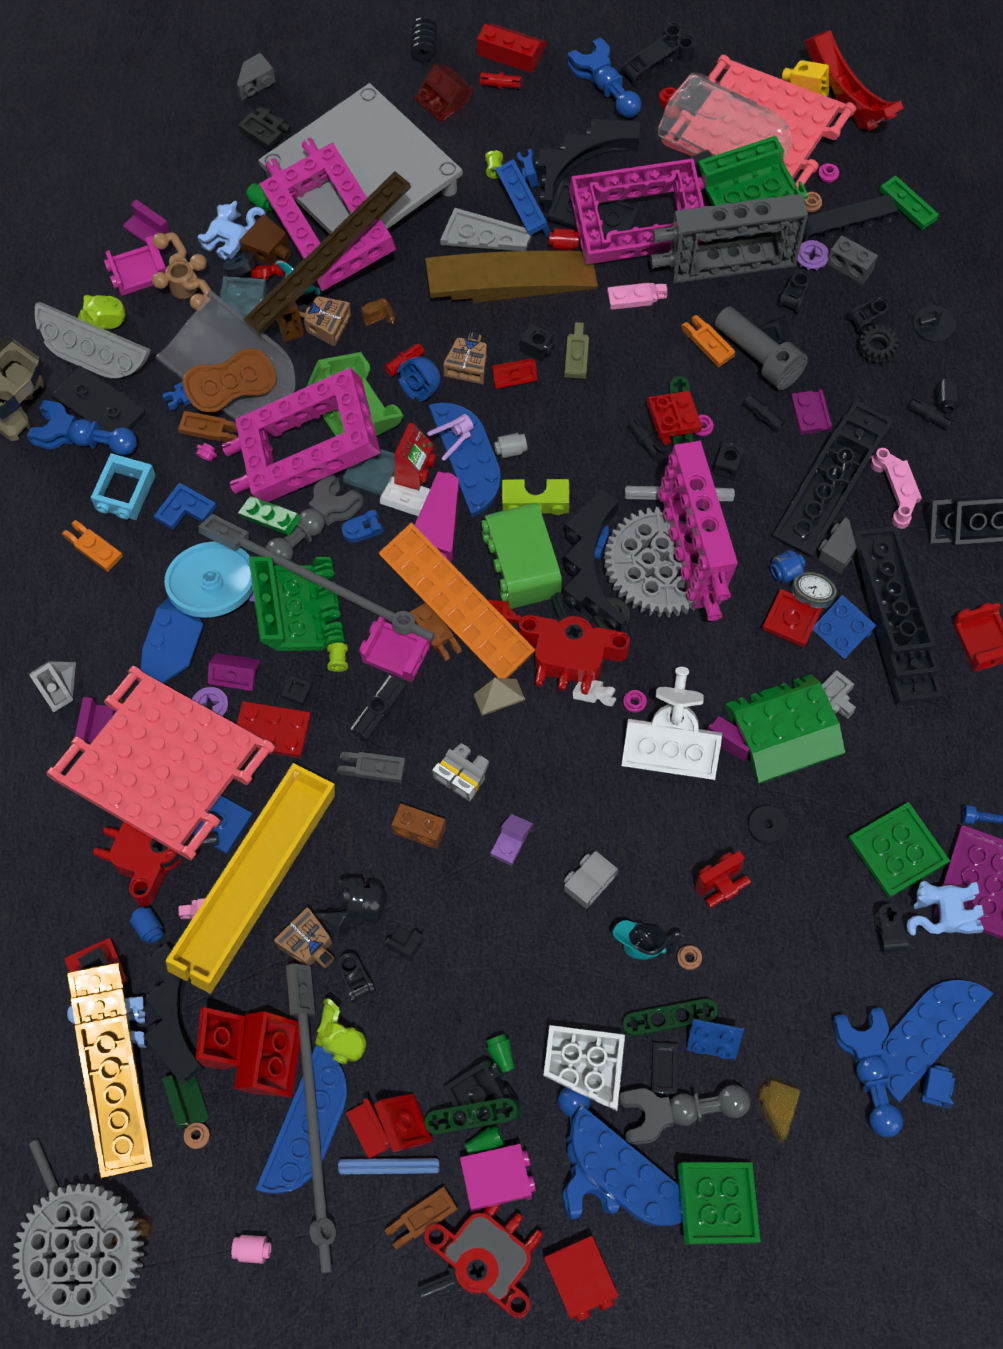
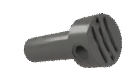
M732 306L723 309L716 318L715 327L763 365L762 376L777 389L784 390L788 388L804 371L808 360L805 353L791 342L779 345Z

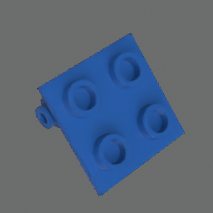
M842 595L815 624L813 631L846 659L865 637L868 638L873 633L872 630L876 625Z
M693 1019L686 1050L697 1054H708L723 1059L736 1060L744 1029Z

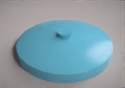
M216 541L197 544L186 549L171 562L166 571L165 588L169 600L178 610L195 617H216L235 610L253 592L249 566L250 556L240 547L234 551Z

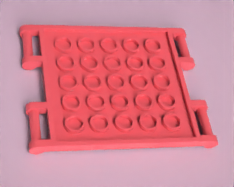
M721 55L717 60L718 64L711 74L701 83L702 89L712 94L696 116L691 115L687 110H682L678 116L679 119L672 129L663 136L662 143L667 147L690 156H694L706 149L711 152L712 156L776 135L784 149L783 162L793 180L800 169L804 170L796 181V186L798 187L799 181H802L804 185L810 175L819 167L815 160H807L822 136L832 140H836L839 137L840 130L848 118L855 113L856 106L852 103L845 104L731 61L726 55ZM722 70H728L719 84H715L714 82ZM838 112L842 113L834 126L829 128ZM684 124H688L689 126L679 140L675 139Z
M132 666L128 670V675L111 696H107L104 700V703L109 708L116 711L113 717L90 745L75 736L71 741L72 745L53 768L50 767L46 774L55 782L188 860H192L196 855L195 851L212 828H216L220 823L216 816L208 814L209 810L233 778L248 785L252 780L251 776L265 757L274 751L275 746L270 741L259 738L148 676L139 668ZM138 680L140 683L123 704L118 702L134 681ZM256 748H259V751L250 761L245 770L240 771V769L251 756V754L254 752V750ZM78 751H82L83 754L66 776L62 775L61 773ZM203 821V826L200 828V830L197 832V834L194 836V838L191 840L188 846H184L185 842L188 840V838L191 836V834L194 832V830L197 828L200 822Z

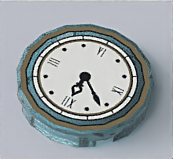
M803 572L802 575L796 576L791 587L793 596L803 604L805 602L809 603L812 608L830 606L837 595L835 584L829 578L815 572Z

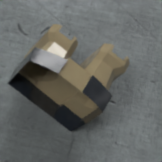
M6 335L0 341V434L10 441L19 440L18 435L25 428L30 429V420L20 403L23 400L33 399L32 394L39 387L44 388V381L40 375L43 363L40 357Z

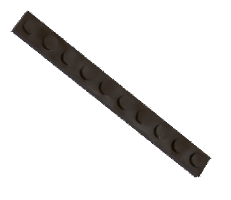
M394 171L243 318L244 322L260 336L411 188L410 183Z

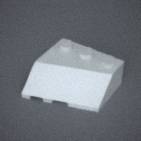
M550 1025L544 1076L617 1111L625 1035Z

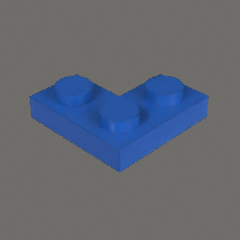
M179 483L156 512L154 518L157 522L174 530L185 514L203 523L217 506L215 502Z

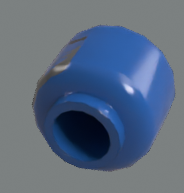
M789 550L773 558L770 570L775 580L788 583L803 574L805 560L801 554L797 555L796 552Z

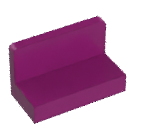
M138 200L131 204L134 215L123 225L124 229L146 245V237L154 236L157 233H170L167 220Z
M216 653L209 662L208 684L253 691L255 688L256 670L260 665V660Z
M83 697L75 736L90 745L113 717L115 711L108 706L96 705L93 698Z
M720 716L717 717L713 724L708 726L707 731L722 733L720 747L744 762L750 755V748L746 746L739 728Z

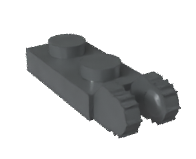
M364 752L340 753V759L357 763L356 767L339 765L337 769L339 774L402 783L405 758Z

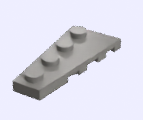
M454 208L440 243L447 246L526 251L532 235H529L524 227Z

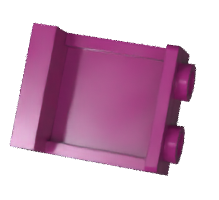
M153 236L145 238L147 246L112 257L110 251H106L108 259L104 260L108 273L113 272L114 276L110 278L114 289L119 288L121 296L153 286V275L157 272L166 273V267L159 249L154 247L152 243Z
M380 616L377 622L374 621L372 623L368 640H364L361 644L359 652L361 653L362 662L413 682L431 646V642L414 633H396L392 629V625Z
M520 1144L460 1157L471 1213L481 1212L482 1208L516 1200L532 1199L531 1192L536 1191L533 1176H527L526 1166H530L527 1150L522 1151Z

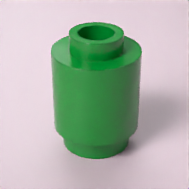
M251 184L246 191L249 202L263 209L265 213L272 211L273 208L260 184Z

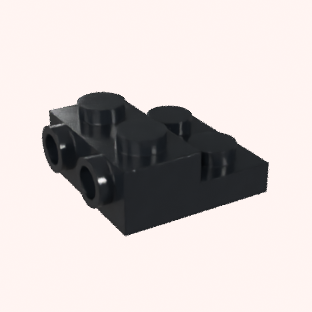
M492 1061L482 1062L444 1086L454 1107L503 1098L515 1099L513 1090L508 1085L505 1086L501 1080L503 1076L502 1069L497 1063L493 1064ZM507 1104L506 1108L496 1109L497 1114L508 1111L512 1106ZM485 1106L479 1110V1117L484 1122L490 1117V1111ZM460 1110L457 1112V1114L464 1125L467 1117L466 1114ZM475 1128L466 1129V1131L471 1132Z

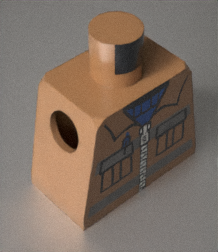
M316 297L311 307L300 304L298 307L300 317L305 318L306 331L335 346L351 316L350 303Z
M470 332L468 339H456L443 364L444 376L484 385L487 344L480 342L482 336L479 333Z
M308 907L274 939L276 946L303 965L311 966L317 961L323 968H327L335 958L327 951L332 944L329 935Z

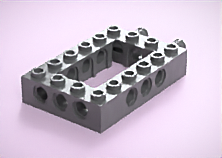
M790 194L783 197H768L761 200H747L739 203H725L717 206H703L701 208L675 211L672 227L653 229L654 243L671 241L669 253L650 255L651 268L669 266L673 283L795 267L808 217L803 195ZM757 233H773V236L740 239L733 242H719L711 245L697 244L698 238L708 242L720 238L729 237L730 239L742 235L752 236Z

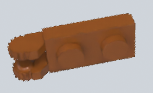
M184 411L178 428L179 434L220 442L222 440L225 443L237 438L235 434L224 432L225 429L238 433L236 422Z
M426 603L410 612L415 617L417 625L435 633L431 646L434 650H437L444 661L450 659L449 653L443 647L447 642L456 654L462 651L449 628Z
M443 1187L401 1215V1219L386 1228L385 1233L387 1236L392 1235L402 1226L406 1225L410 1232L396 1240L393 1244L397 1250L413 1238L417 1239L423 1235L431 1225L439 1224L458 1211V1208Z

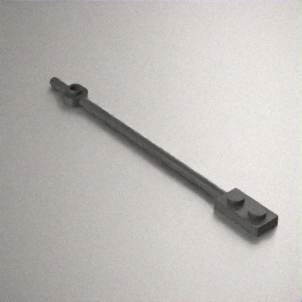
M211 514L199 526L200 534L234 551L242 546L262 557H272L273 563L391 621L392 629L398 634H409L412 632L430 642L435 637V633L415 624L413 614L407 611L393 613L248 540V531L214 514Z
M293 963L286 966L290 1015H298L316 1220L310 1226V1237L313 1243L319 1246L321 1274L332 1272L329 1244L334 1241L336 1230L333 1222L326 1216L308 1017L315 1015L311 966Z

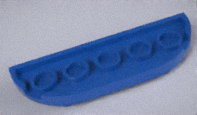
M452 403L429 405V410L436 428L452 422L463 414H466L473 423L474 428L469 431L471 436L465 439L448 459L455 477L459 478V488L470 516H477L491 506L501 484L500 468L484 427L476 415L462 406ZM451 427L439 432L445 452L461 437V435L456 436Z
M951 980L940 983L928 990L891 1031L883 1043V1055L881 1058L888 1066V1078L891 1081L886 1090L897 1104L992 996L993 993L977 983L965 980Z
M316 1045L312 1053L321 1162L323 1164L343 1115L348 1092L346 1078L337 1060H332L333 1056L330 1053L325 1052L323 1048ZM303 1077L256 1187V1190L259 1192L283 1194L302 1187L312 1179Z
M580 1107L573 1119L570 1138H572L574 1159L586 1178L629 1214L643 1223L661 1227L683 1222L680 1186L586 1108Z

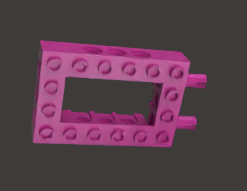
M307 138L310 146H308L305 140L301 144L308 156L288 168L282 170L275 158L270 159L273 163L272 167L268 160L265 163V167L272 177L260 183L267 200L303 260L320 242L294 201L295 198L303 197L304 193L317 186L318 188L321 187L322 183L329 179L334 190L338 191L344 206L347 205L350 214L367 198L334 143L332 142L319 150L312 138ZM381 219L369 228L316 280L322 291L396 250L392 237Z
M694 159L572 176L569 192L585 265L669 252L671 241L654 243L653 229L672 227L673 223L665 225L654 224L652 227L639 229L638 227H633L632 230L619 232L613 230L607 234L604 240L603 222L599 218L598 205L602 202L673 192L678 211L701 208L704 206L701 190L705 188L702 177L697 176ZM698 238L697 244L707 245L708 242H704L700 238Z
M351 367L236 418L239 437L222 444V449L228 457L242 450L247 471L246 475L230 481L232 491L238 494L250 488L253 496L266 502L381 453L362 378ZM339 409L344 433L274 463L271 452L273 447L269 443L267 433L276 437L282 435V432L295 426L300 427L306 421L313 418L318 419L324 413Z
M701 441L674 445L672 453L669 455L668 466L665 467V475L661 479L662 485L658 489V497L660 502L664 503V518L666 521H669L671 527L669 534L671 540L675 541L676 559L682 565L681 576L688 586V600L692 601L694 609L705 607L708 620L715 621L722 617L719 604H721V601L731 597L728 585L738 562ZM680 520L686 521L687 524L681 523ZM704 528L710 529L711 532L705 531ZM685 540H690L693 543H687ZM691 560L698 561V564L693 563Z

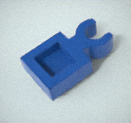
M183 382L174 386L175 392L163 394L165 402L173 400L168 403L170 410L176 409L181 402L185 406L191 404L184 391Z

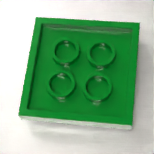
M909 802L848 838L888 899L950 862Z
M682 1162L678 1164L685 1245L760 1243L752 1163Z

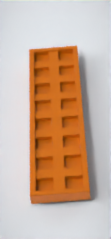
M412 522L379 552V555L497 678H509L535 653V649Z

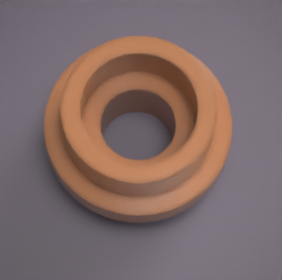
M816 192L807 193L808 197L804 200L806 210L808 212L818 211L822 205L820 195Z
M686 945L679 950L677 960L682 968L693 970L701 964L702 954L697 947ZM690 954L693 956L694 960L692 962L686 961L685 956Z
M193 1123L184 1132L185 1143L193 1149L204 1147L210 1138L208 1128L202 1123ZM195 1131H200V1138L193 1140L192 1134Z

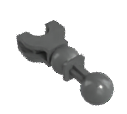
M333 474L322 478L314 487V498L309 503L310 509H305L299 514L301 520L290 535H287L285 538L270 540L265 548L291 561L294 546L303 538L311 542V536L319 534L323 530L324 524L329 526L335 521L350 519L363 505V496L355 490H350L343 496H335L340 489L339 479Z
M729 1085L720 1092L719 1096L698 1099L697 1093H694V1097L681 1093L675 1095L669 1101V1097H657L653 1092L645 1088L623 1092L618 1098L619 1103L623 1107L639 1108L644 1111L646 1116L642 1126L629 1130L626 1133L625 1141L629 1145L655 1142L665 1128L674 1126L673 1122L680 1126H688L697 1119L701 1122V1115L722 1112L730 1118H740L750 1108L748 1092L738 1085Z

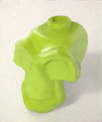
M101 295L84 296V304L82 310H80L79 319L102 329H114L123 323L125 308L118 298Z
M325 999L323 1001L324 1009L320 1026L317 1029L318 1034L315 1044L323 1048L325 1052L333 1055L332 1060H337L338 1063L347 1064V1061L355 1062L359 1060L366 1048L364 1035L353 1027L344 1028V1025L337 1023L340 1012L339 1007L331 999Z

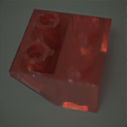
M434 63L414 98L440 122H443L465 106L474 89L448 66Z

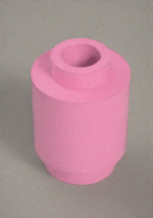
M241 1235L240 1237H234L232 1259H238V1262L264 1264L265 1259L270 1258L271 1242H267L266 1236Z

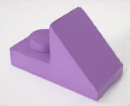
M511 814L501 826V834L490 853L491 856L512 866L533 823Z

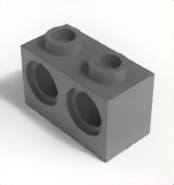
M841 235L830 250L827 265L863 284L874 270L878 255Z

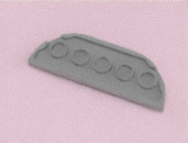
M38 302L35 304L37 330L40 329L45 339V345L55 355L64 360L82 366L104 377L120 378L139 370L150 354L151 349L44 303Z

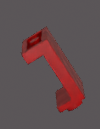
M986 603L980 606L979 609L972 611L970 609L963 610L957 614L953 622L954 629L973 672L1003 664V621L999 614L1001 609L1000 603L993 605Z
M592 1236L544 1257V1262L550 1271L568 1313L569 1320L575 1318L579 1322L590 1317V1311L597 1307L603 1311L615 1305L614 1300L618 1298V1294Z

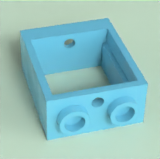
M110 454L91 496L95 509L101 513L109 512L116 514L122 519L131 518L136 520L156 476L152 465ZM114 473L139 479L129 503L104 497Z

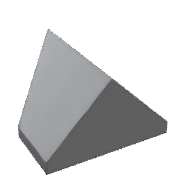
M49 661L29 673L53 712L73 701L76 662Z

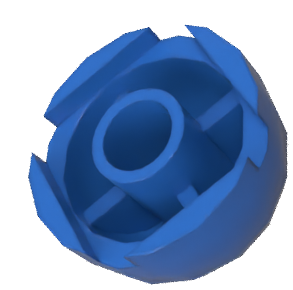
M413 357L400 364L398 368V373L401 371V378L398 379L403 391L411 399L416 397L422 402L436 393L441 378L437 366L428 358Z

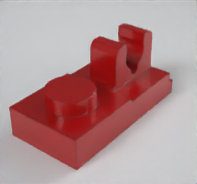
M532 358L492 366L493 381L496 389L537 381L536 364Z

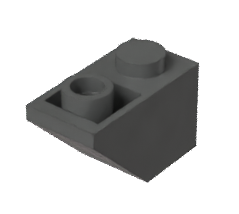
M261 53L243 62L237 83L241 100L275 83L273 67Z
M844 518L841 524H835L830 532L831 538L829 540L825 539L818 549L821 552L818 560L842 574L852 560L856 551L850 521L847 518Z

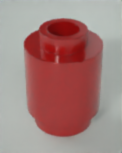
M553 228V232H549L548 245H552V250L572 251V249L578 248L579 233L574 232L573 229Z

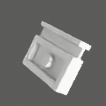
M392 476L391 482L388 483L380 497V504L419 516L430 489L421 486L420 490L394 484V477Z

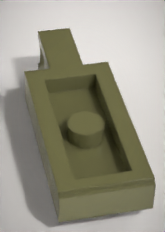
M575 322L574 334H569L567 338L565 377L586 379L589 337L588 335H583L584 323Z

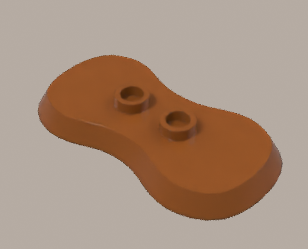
M253 348L242 349L230 359L220 364L193 366L183 377V387L188 399L193 406L205 412L218 411L239 396L265 394L276 383V372L271 361L262 351Z

